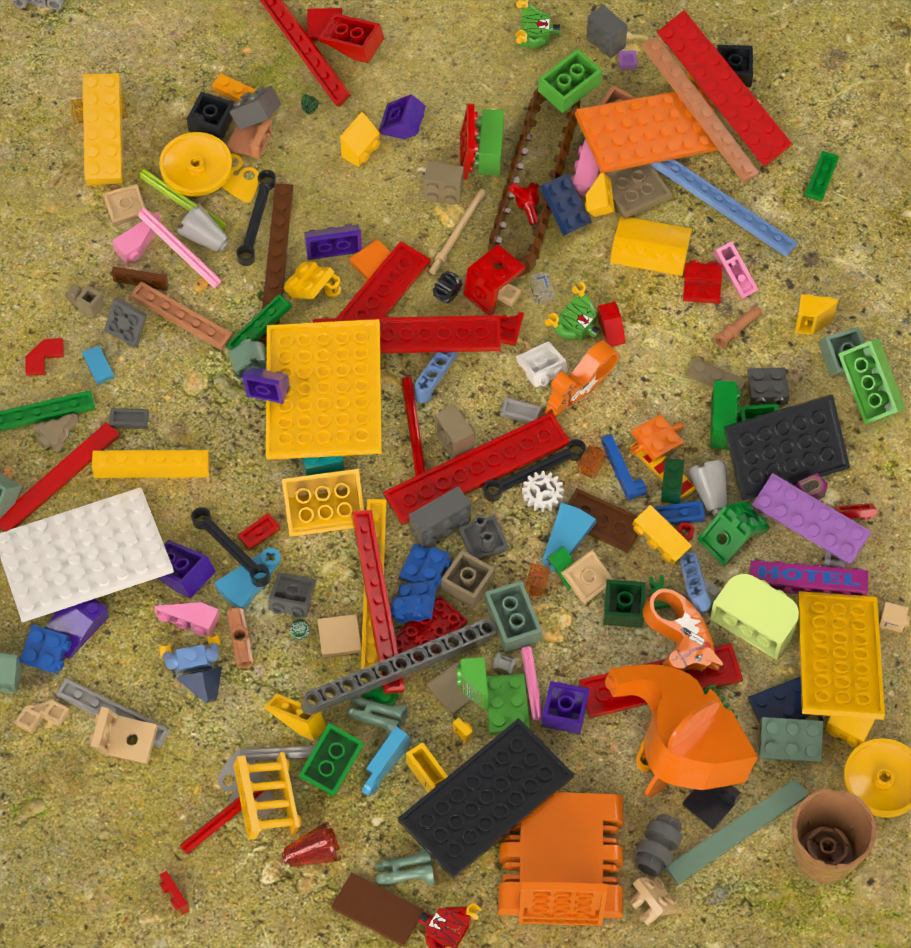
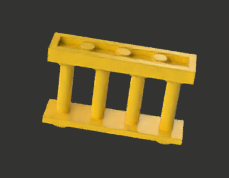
M280 752L276 762L249 764L246 762L245 756H237L233 766L248 840L256 839L262 829L289 826L291 835H295L301 827V817L297 815L288 772L290 764L289 760L285 758V753ZM278 770L280 781L253 783V781H250L249 775L252 772ZM282 789L284 798L282 800L262 802L254 800V791ZM286 807L288 818L261 821L257 817L258 810Z

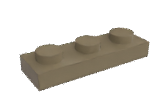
M697 358L692 362L686 375L710 387H713L714 380L736 381L737 389L741 391L746 384V380Z

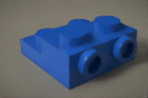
M414 544L401 570L399 579L408 583L435 581L437 587H441L443 574L452 563L450 553L434 547L430 550Z
M435 581L399 585L398 596L392 600L391 617L397 623L432 619L437 583Z
M32 624L20 663L58 675L59 671H62L65 660L63 658L65 652H68L70 649L71 637Z

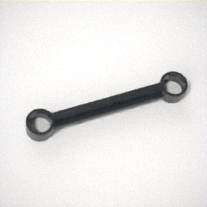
M263 170L258 174L259 190L244 244L236 251L237 261L242 266H250L255 261L254 244L269 191L274 189L276 184L275 173L271 170ZM265 177L273 179L270 183L261 182ZM244 252H249L252 254V256L247 259H243L240 257V255Z
M573 439L568 443L567 449L501 481L488 480L483 487L485 499L490 502L498 501L502 497V492L527 481L528 476L533 478L535 472L539 475L542 471L545 472L568 460H582L585 457L586 445L582 440ZM578 446L582 448L583 452L573 454L570 448ZM494 486L497 487L500 490V492L498 494L491 495L487 493L486 490L487 488Z
M199 507L192 512L191 518L194 527L200 530L205 529L250 573L251 582L254 586L264 587L269 584L271 577L268 567L263 564L257 565L212 521L210 511L207 508ZM199 516H207L203 521L196 520ZM258 573L266 574V576L263 578H254V576Z

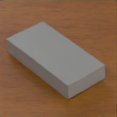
M505 397L500 416L529 423L539 418L542 407Z

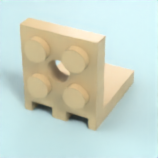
M101 707L100 712L98 711L95 717V731H92L90 735L91 747L103 755L148 765L158 725L118 716L111 709ZM131 735H137L138 742L135 745L128 744V739Z

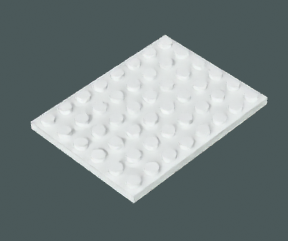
M141 487L0 533V558L22 622L174 572Z

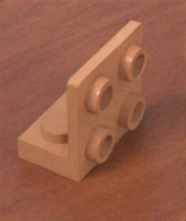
M269 118L259 123V125L254 124L242 130H239L236 125L226 146L231 151L260 159L273 132L272 119Z

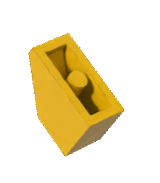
M600 173L586 193L585 209L594 217L615 212L611 179L605 173Z

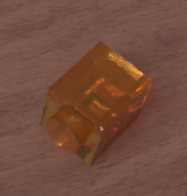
M589 445L578 461L577 471L595 479L605 463L606 453L598 447Z
M531 563L526 582L527 593L536 597L545 596L550 577V567Z

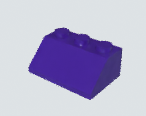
M358 224L304 232L308 260L355 254L362 250L361 229Z

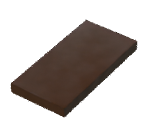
M576 488L567 505L581 509L596 518L597 522L587 535L629 553L638 537L632 525L638 516Z
M352 872L331 906L332 910L402 947L406 945L424 911Z

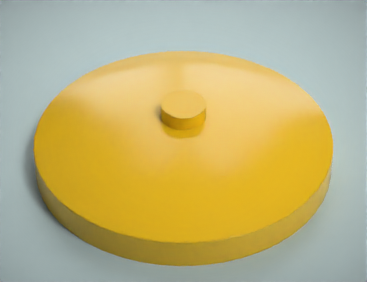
M202 132L186 133L170 141L163 149L159 161L160 173L166 185L179 194L196 197L208 195L220 189L229 179L232 171L231 153L226 144L214 135Z
M880 738L862 743L853 750L847 759L843 774L846 791L859 797L869 807L874 816L890 818L909 812L911 810V749L905 744L892 739Z

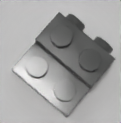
M785 367L747 369L750 405L778 404L780 406L788 404L789 388Z
M278 572L269 597L268 610H272L275 614L288 613L294 618L307 617L311 606V598L316 587V580Z

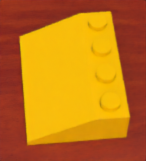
M620 216L612 246L610 263L683 276L692 228L631 217L624 219Z
M359 469L282 479L290 537L354 528L352 512L364 510Z

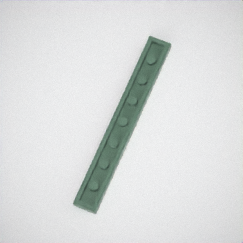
M796 779L673 861L666 871L676 884L679 885L804 800L808 793Z

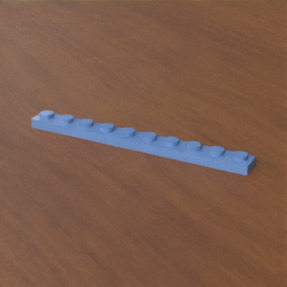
M672 159L650 164L785 257L796 248L798 242L676 160Z

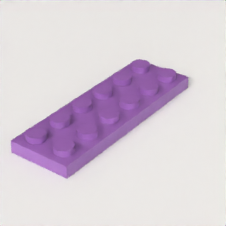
M773 473L752 504L753 508L849 565H852L872 533L867 528Z

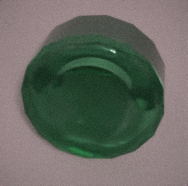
M308 94L303 95L301 99L302 110L307 114L315 112L319 105L318 99Z
M297 619L291 623L290 634L292 637L302 640L309 635L310 626L307 621Z

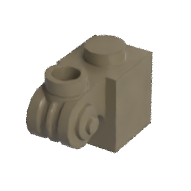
M72 285L64 295L68 302L78 306L79 311L92 319L104 307L102 294L89 286L82 290L80 286Z

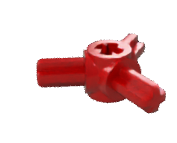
M531 182L526 188H521L518 184L512 183L509 191L515 195L517 206L521 210L526 211L530 225L538 224V214L536 211V206L539 203L538 183Z

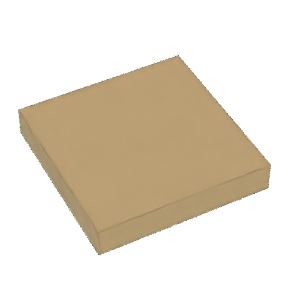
M138 184L103 193L113 226L139 219L138 214L140 210L146 208Z
M593 549L561 572L582 604H586L605 589L606 579L613 580Z
M357 614L317 619L322 658L361 653Z

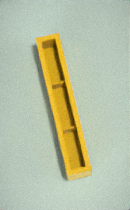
M208 450L93 451L92 470L94 478H209L210 458Z
M424 743L419 744L406 753L405 763L428 793L448 777Z

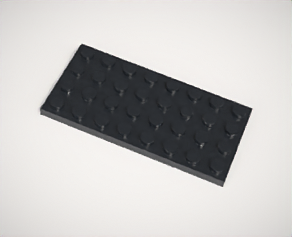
M518 718L398 817V822L452 879H455L572 780L574 773Z

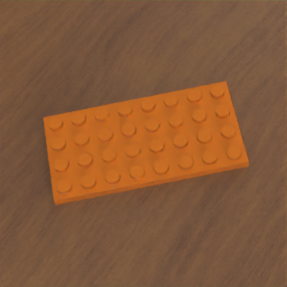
M696 87V89L699 91V93L702 95V97L714 111L708 99V96L700 87ZM675 91L576 109L574 113L601 173L719 151Z

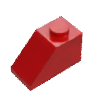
M616 301L598 305L597 319L605 341L611 347L626 344L622 317Z

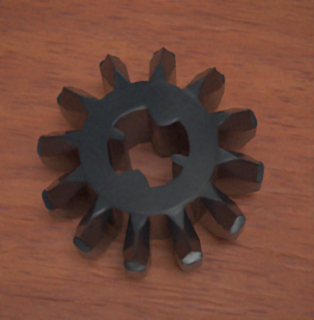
M446 271L441 274L434 284L433 296L439 301L447 304L450 303L461 291L462 279L457 274Z

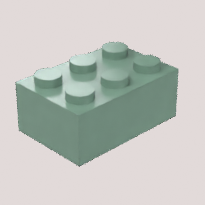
M522 580L485 592L484 602L491 620L497 626L496 632L505 653L542 641L543 631Z
M760 718L758 759L821 762L823 721Z

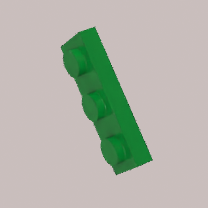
M822 151L805 197L820 202L823 201L839 160L838 155Z

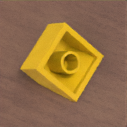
M363 112L358 115L340 136L341 157L360 167L363 162L365 163L369 159L372 151L377 150L380 145L379 131Z
M830 716L825 730L831 736L845 740L850 746L858 747L866 741L875 719Z

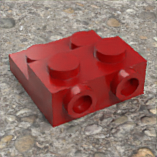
M698 260L685 262L683 301L720 304L722 265L716 261H709L707 264L700 263Z

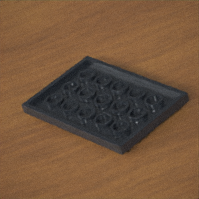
M832 394L724 426L741 500L743 501L758 497L772 473L792 485H797V482L816 473L823 477L850 468Z

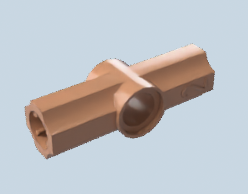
M238 607L231 608L226 613L236 665L240 668H247L253 665L254 661L244 610ZM237 636H244L241 640L236 639Z

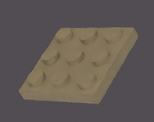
M650 164L605 173L611 179L613 203L624 219L672 199V193L655 168Z

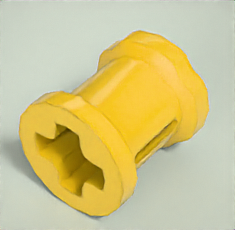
M333 274L325 284V294L328 297L335 298L340 295L341 280L339 276Z

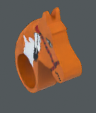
M600 341L586 353L570 375L563 371L556 375L551 383L552 394L547 401L549 405L544 413L548 414L553 410L552 414L556 418L565 408L591 392L614 368L619 359V353L606 341Z
M659 589L654 592L643 607V617L653 630L676 643L675 649L664 660L663 665L682 671L694 669L703 672L707 667L718 670L719 666H722L723 663L715 654L708 628L693 604L684 596L671 589ZM654 601L668 603L674 609L677 620L668 621L661 618L654 609Z

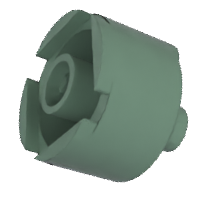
M246 339L240 343L241 345L228 352L232 368L238 380L243 381V373L250 368H263L266 370L267 351L263 342Z

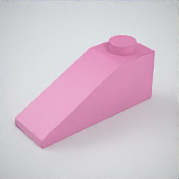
M158 212L154 213L153 216L161 222L160 214ZM142 221L113 240L114 250L127 265L135 262L143 255L155 232Z
M732 241L712 251L717 262L722 265L723 272L742 299L758 290Z

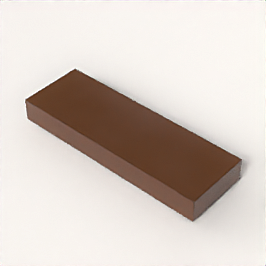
M115 266L112 268L114 282L138 286L142 281L154 289H168L167 275Z

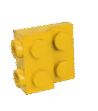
M303 262L296 268L295 274L286 281L283 289L293 299H314L334 274V271L331 267H319L316 262Z

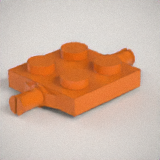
M662 414L650 419L631 431L638 444L630 448L631 453L636 455L643 451L649 455L653 462L683 445L684 441L677 434V431L683 429L684 425L680 421L670 425Z

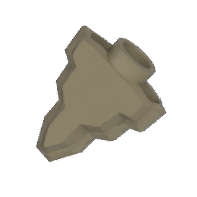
M72 413L64 415L58 420L51 419L46 423H38L33 427L38 434L36 437L37 442L43 449L46 450L50 447L53 451L59 453L65 447L64 442L69 438V432L75 428L78 417Z

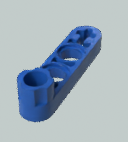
M611 434L602 436V446L626 499L629 501L646 495L647 490L644 481L641 478L633 481Z

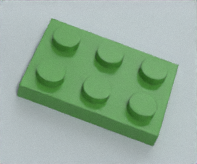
M524 674L486 676L489 734H500L518 718L530 729Z

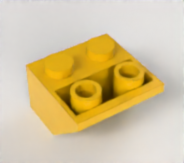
M801 294L796 314L795 333L814 335L832 323L838 299Z

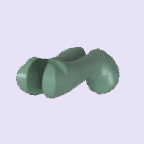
M354 697L351 703L364 711L356 708H348L347 716L379 726L386 730L388 737L396 726L401 729V723L405 722L408 714V706H389L363 697ZM372 713H380L393 719L377 716Z
M424 848L414 855L382 860L375 864V871L377 872L391 871V873L378 875L376 877L378 884H394L411 879H423L428 885H435L432 858ZM421 864L424 865L412 869L400 870L401 868L408 866H416Z

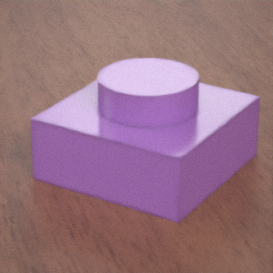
M636 50L619 51V70L637 69Z

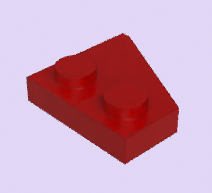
M518 312V315L507 317V315L500 316L501 343L516 346L524 312Z

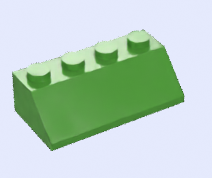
M880 339L868 341L838 354L865 424L906 409Z

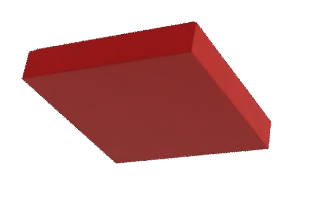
M342 8L307 9V34L312 41L319 40L318 37L334 13L342 15Z

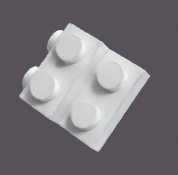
M549 341L516 356L517 363L523 368L527 378L535 387L540 385L546 386L560 372H568L566 360Z

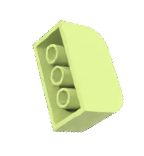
M740 574L731 578L715 599L710 619L777 660L794 635L799 611L795 602L787 597L783 591L772 588L766 581L759 580L752 575Z

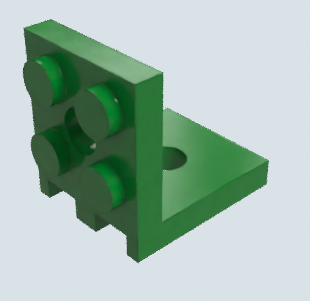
M741 501L724 506L697 538L723 566H726L750 537L767 533L771 528L767 524V520L763 516L758 515L753 510V506L748 502ZM721 533L727 537L725 544L720 541Z

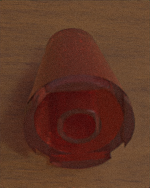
M328 821L322 823L284 847V852L282 853L284 863L289 864L290 867L341 861V855L337 856L336 850L340 848L332 828H327L330 823Z

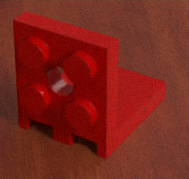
M498 244L468 267L463 295L484 313L493 315L496 309L499 290L525 270V266ZM500 265L503 269H496L494 266Z

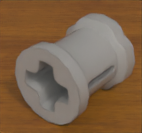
M498 652L493 668L503 669L512 675L517 658H510Z

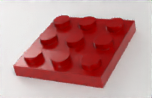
M467 104L460 131V166L464 167V180H467L469 173H472L475 153L478 151V142H475V137L477 138L478 127L475 126L478 112L475 111V104Z

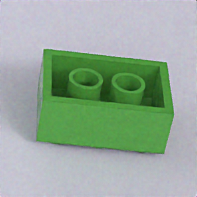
M576 49L539 78L538 92L564 113L602 83L603 70L579 49Z
M483 109L482 116L478 117V151L475 153V167H479L478 174L500 176L504 110Z

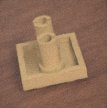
M655 876L638 878L633 883L638 891L628 901L630 904L633 902L632 907L638 909L645 901L650 905V908L641 915L643 920L646 918L644 922L647 925H651L659 916L675 914L680 909L676 898L665 890V885L659 878Z

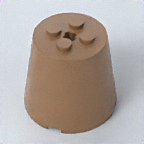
M824 789L812 793L799 804L792 821L794 856L799 869L813 881L835 883L848 876L869 855L875 843L876 823L871 810L859 797L847 791L841 792Z

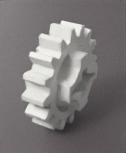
M542 471L541 475L535 472L534 478L528 476V482L524 481L523 500L528 501V507L534 505V511L538 508H541L542 512H544L545 508L552 511V506L558 507L559 502L563 500V483L558 482V476L552 478L551 472L548 476L545 475L544 471Z

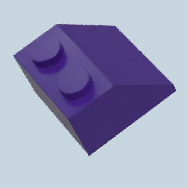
M412 94L388 103L380 124L379 133L401 139L416 136L420 130L419 127L424 117L426 106Z
M250 368L242 375L247 397L284 403L290 386L288 375L282 372L267 371L263 368Z
M550 681L541 727L581 735L590 689Z

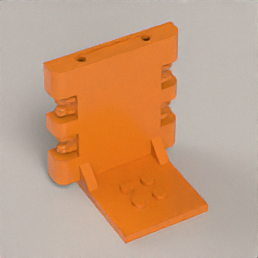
M556 792L511 830L512 832H520V835H507L504 837V842L499 845V863H504L503 868L505 870L519 871V874L503 876L504 882L500 883L498 888V915L519 916L518 924L602 926L603 918L622 919L623 887L618 885V878L603 877V873L619 872V867L623 866V847L619 846L618 839L603 838V834H617L619 832L618 827H623V796L619 794Z

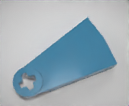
M561 502L542 559L543 566L547 571L555 572L553 566H549L547 556L561 546H565L570 556H572L597 523L596 518L579 508Z
M267 548L252 558V560L257 565L263 564L267 566L272 578V572L280 564L281 558L278 550ZM274 555V561H267V556L272 557ZM242 566L214 582L215 589L234 608H243V610L248 607L263 588L252 584L250 573ZM258 573L254 578L260 579L265 577L266 574Z
M397 726L366 768L371 776L363 786L362 793L368 797L374 794L383 778L412 744L411 737Z

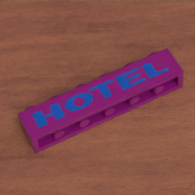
M761 559L751 560L749 575L766 581L772 588L781 590L784 593L798 594L799 591L858 596H867L868 571L861 568L844 569L840 566L824 567L819 564L813 566L804 565L803 563L787 564L782 561L766 562Z

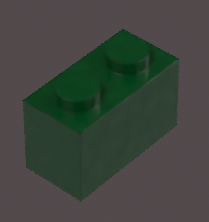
M665 458L661 493L662 503H680L684 460Z

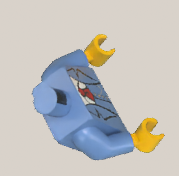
M216 633L214 637L207 636L209 648L205 645L175 650L173 655L171 643H167V646L159 644L160 656L163 657L168 669H175L176 675L213 668L212 662L217 661L219 657V646L221 645L219 635Z

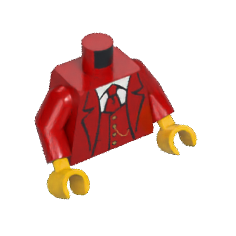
M475 903L469 906L438 908L434 916L423 911L418 922L427 927L425 938L428 948H458L471 925V918L469 917L471 916L477 920L479 916L475 912L477 910L481 911V908Z

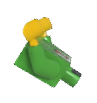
M519 0L516 3L518 8L524 7V10H522L521 30L515 34L518 37L516 42L521 44V47L537 49L549 44V35H560V24H550L549 14L536 9L528 3V0Z
M579 282L577 284L580 287V291L576 286L572 287V292L579 294V297L575 296L559 316L551 313L548 315L551 319L545 320V324L553 326V329L562 339L582 341L587 334L596 339L601 333V329L595 326L597 312L587 293H584L586 289L585 284Z

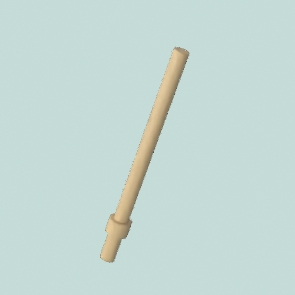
M479 189L443 249L435 256V261L429 269L431 274H436L439 267L447 260V254L485 195L484 189Z

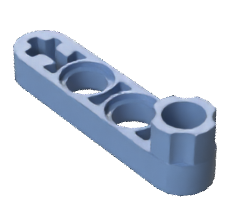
M437 352L415 383L417 402L423 404L431 401L433 390L457 358L458 352H448V355L447 352ZM442 360L446 364L438 365L436 362ZM430 373L437 374V376L434 378L428 377L427 375Z
M687 552L680 558L687 592L697 611L704 612L708 610L712 602L708 596L700 561L695 552Z

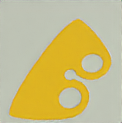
M231 154V157L238 159L239 163L236 167H232L231 175L222 188L236 198L249 203L253 199L258 187L259 172L252 167H246L239 172V175H233L234 171L242 167L243 161L239 155ZM246 171L255 173V177L252 180H246L243 175Z

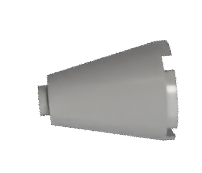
M197 204V209L193 207L181 222L184 226L182 229L178 228L177 234L216 252L224 251L229 245V237L200 204Z
M722 460L705 462V465L700 468L696 465L688 470L689 477L708 513H712L713 516H716L727 505L726 465Z

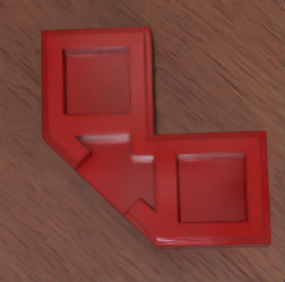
M63 338L44 339L25 356L26 376L45 375V358L64 357Z

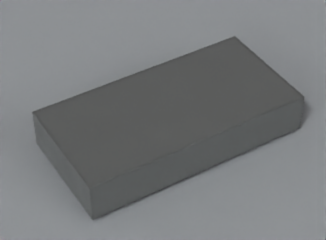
M111 408L109 425L112 428L148 429L149 409Z

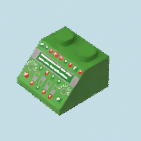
M485 657L460 659V666H457V686H461L462 693L483 710L488 709Z

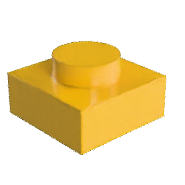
M457 718L453 722V731L467 744L472 739L473 729L468 722H463L460 718Z

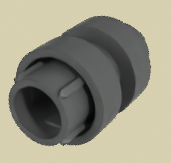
M660 814L656 820L649 822L644 832L647 839L640 840L635 850L637 857L635 865L640 871L651 876L660 875L662 870L669 868L673 859V854L670 851L677 850L683 839L680 833L682 824L677 819L666 814Z

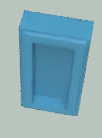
M100 346L82 352L97 385L114 378Z

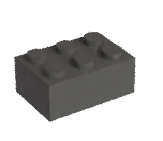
M458 486L409 514V532L420 546L431 547L442 537L450 536L458 527L469 524L471 521V503Z

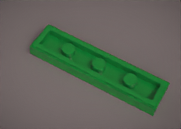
M278 294L226 344L229 350L235 349L246 339L257 341L267 332V325H274L293 306Z

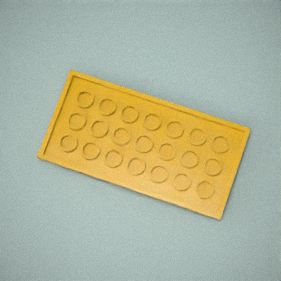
M799 591L802 714L884 720L885 707L877 597Z

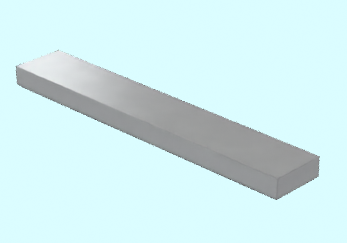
M67 678L56 693V697L96 716L98 711L100 712L101 707L111 709L118 716L157 724L158 728L153 745L161 748L170 733V729Z

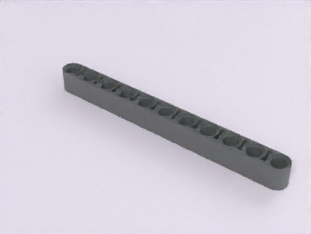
M483 619L312 689L305 694L301 702V709L309 715L318 713L485 644L491 640L497 626L493 620ZM482 629H487L489 633L484 632ZM465 636H470L472 640H468ZM448 643H453L455 647H451ZM431 650H436L438 654L432 653ZM414 657L420 658L421 661H416ZM396 664H401L404 668L401 669ZM378 671L385 672L386 676L381 675ZM361 678L367 679L369 683H364ZM343 686H349L351 690H346ZM325 693H331L333 697L330 698ZM307 700L314 701L316 705L309 704Z

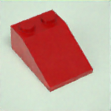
M334 13L318 37L321 42L349 58L364 63L370 62L385 39L379 23Z

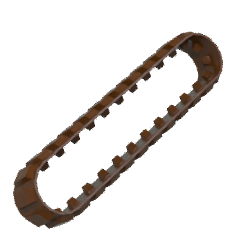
M538 88L533 92V97L529 102L524 126L520 133V140L517 143L515 156L511 163V170L508 173L507 185L504 187L502 200H500L498 214L495 217L493 230L490 234L488 252L496 245L502 243L503 239L500 238V234L507 226V223L504 222L506 215L511 213V208H509L510 200L515 199V195L509 191V187L512 183L519 185L520 179L517 176L519 170L524 168V164H522L523 156L528 155L529 150L526 149L528 141H532L533 135L530 132L532 127H536L537 121L534 120L535 115L541 110L540 104L547 100L538 92ZM580 100L571 106V112H567L566 118L569 119V122L562 129L565 135L563 141L558 143V147L561 148L560 153L554 157L556 167L549 174L552 180L563 175L575 127L578 123L574 113L576 109H580ZM546 199L541 202V206L544 209L542 214L537 216V221L540 223L538 229L533 230L532 235L535 236L534 244L529 245L528 250L530 253L524 258L518 259L525 266V270L516 278L530 273L536 266V260L539 259L546 229L550 221V214H552ZM500 265L494 266L496 269H503Z

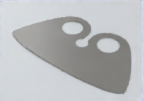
M242 748L238 749L229 758L218 776L219 786L225 791H233L238 788L236 781L232 786L224 785L223 778L228 774L235 777L233 764L237 756H240ZM254 760L246 761L249 764H255ZM252 772L249 775L250 781H253V783L266 782L261 772ZM263 790V793L254 800L262 802L274 799L270 790ZM238 791L231 795L230 804L239 796ZM275 809L258 810L257 815L274 813Z

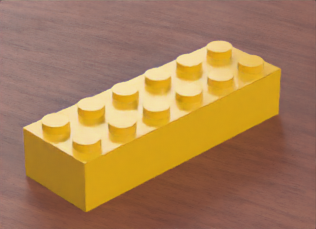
M119 73L83 75L85 181L87 185L124 184Z

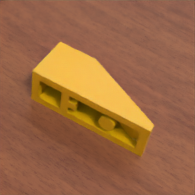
M276 694L264 706L267 711L296 733L315 741L326 729L321 711L312 715L306 714L302 711L300 702L280 694Z

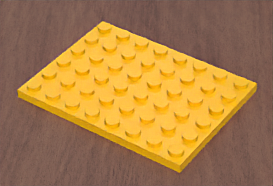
M380 320L267 325L266 370L282 372L288 375L290 386L283 404L266 401V459L382 454Z

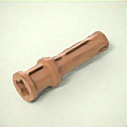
M754 305L734 323L725 325L720 333H716L713 336L716 344L721 348H725L729 341L738 337L741 330L762 315L761 308Z

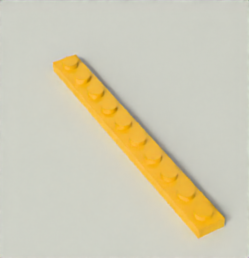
M367 499V510H372L384 574L386 500ZM365 587L363 596L361 669L378 663Z

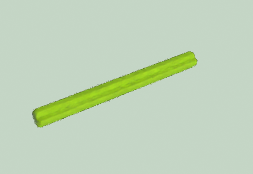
M143 169L139 173L142 180L186 210L190 211L193 207L197 209V203L185 195L173 191L163 180L148 170ZM207 211V213L213 218V220L218 224V226L224 231L226 229V223Z

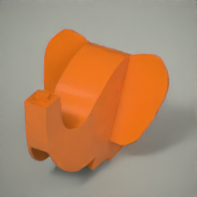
M652 664L610 669L605 684L612 696H639L649 704L652 712L651 721L645 734V753L649 767L655 776L644 793L647 797L655 796L668 783L686 788L706 790L746 782L758 756L732 710H728L723 706L719 697L712 689H709L708 693L704 694L702 687L695 678L682 670L670 666Z

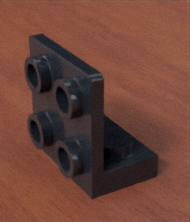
M732 785L706 790L694 789L683 801L682 805L711 829H715L737 804L741 792Z

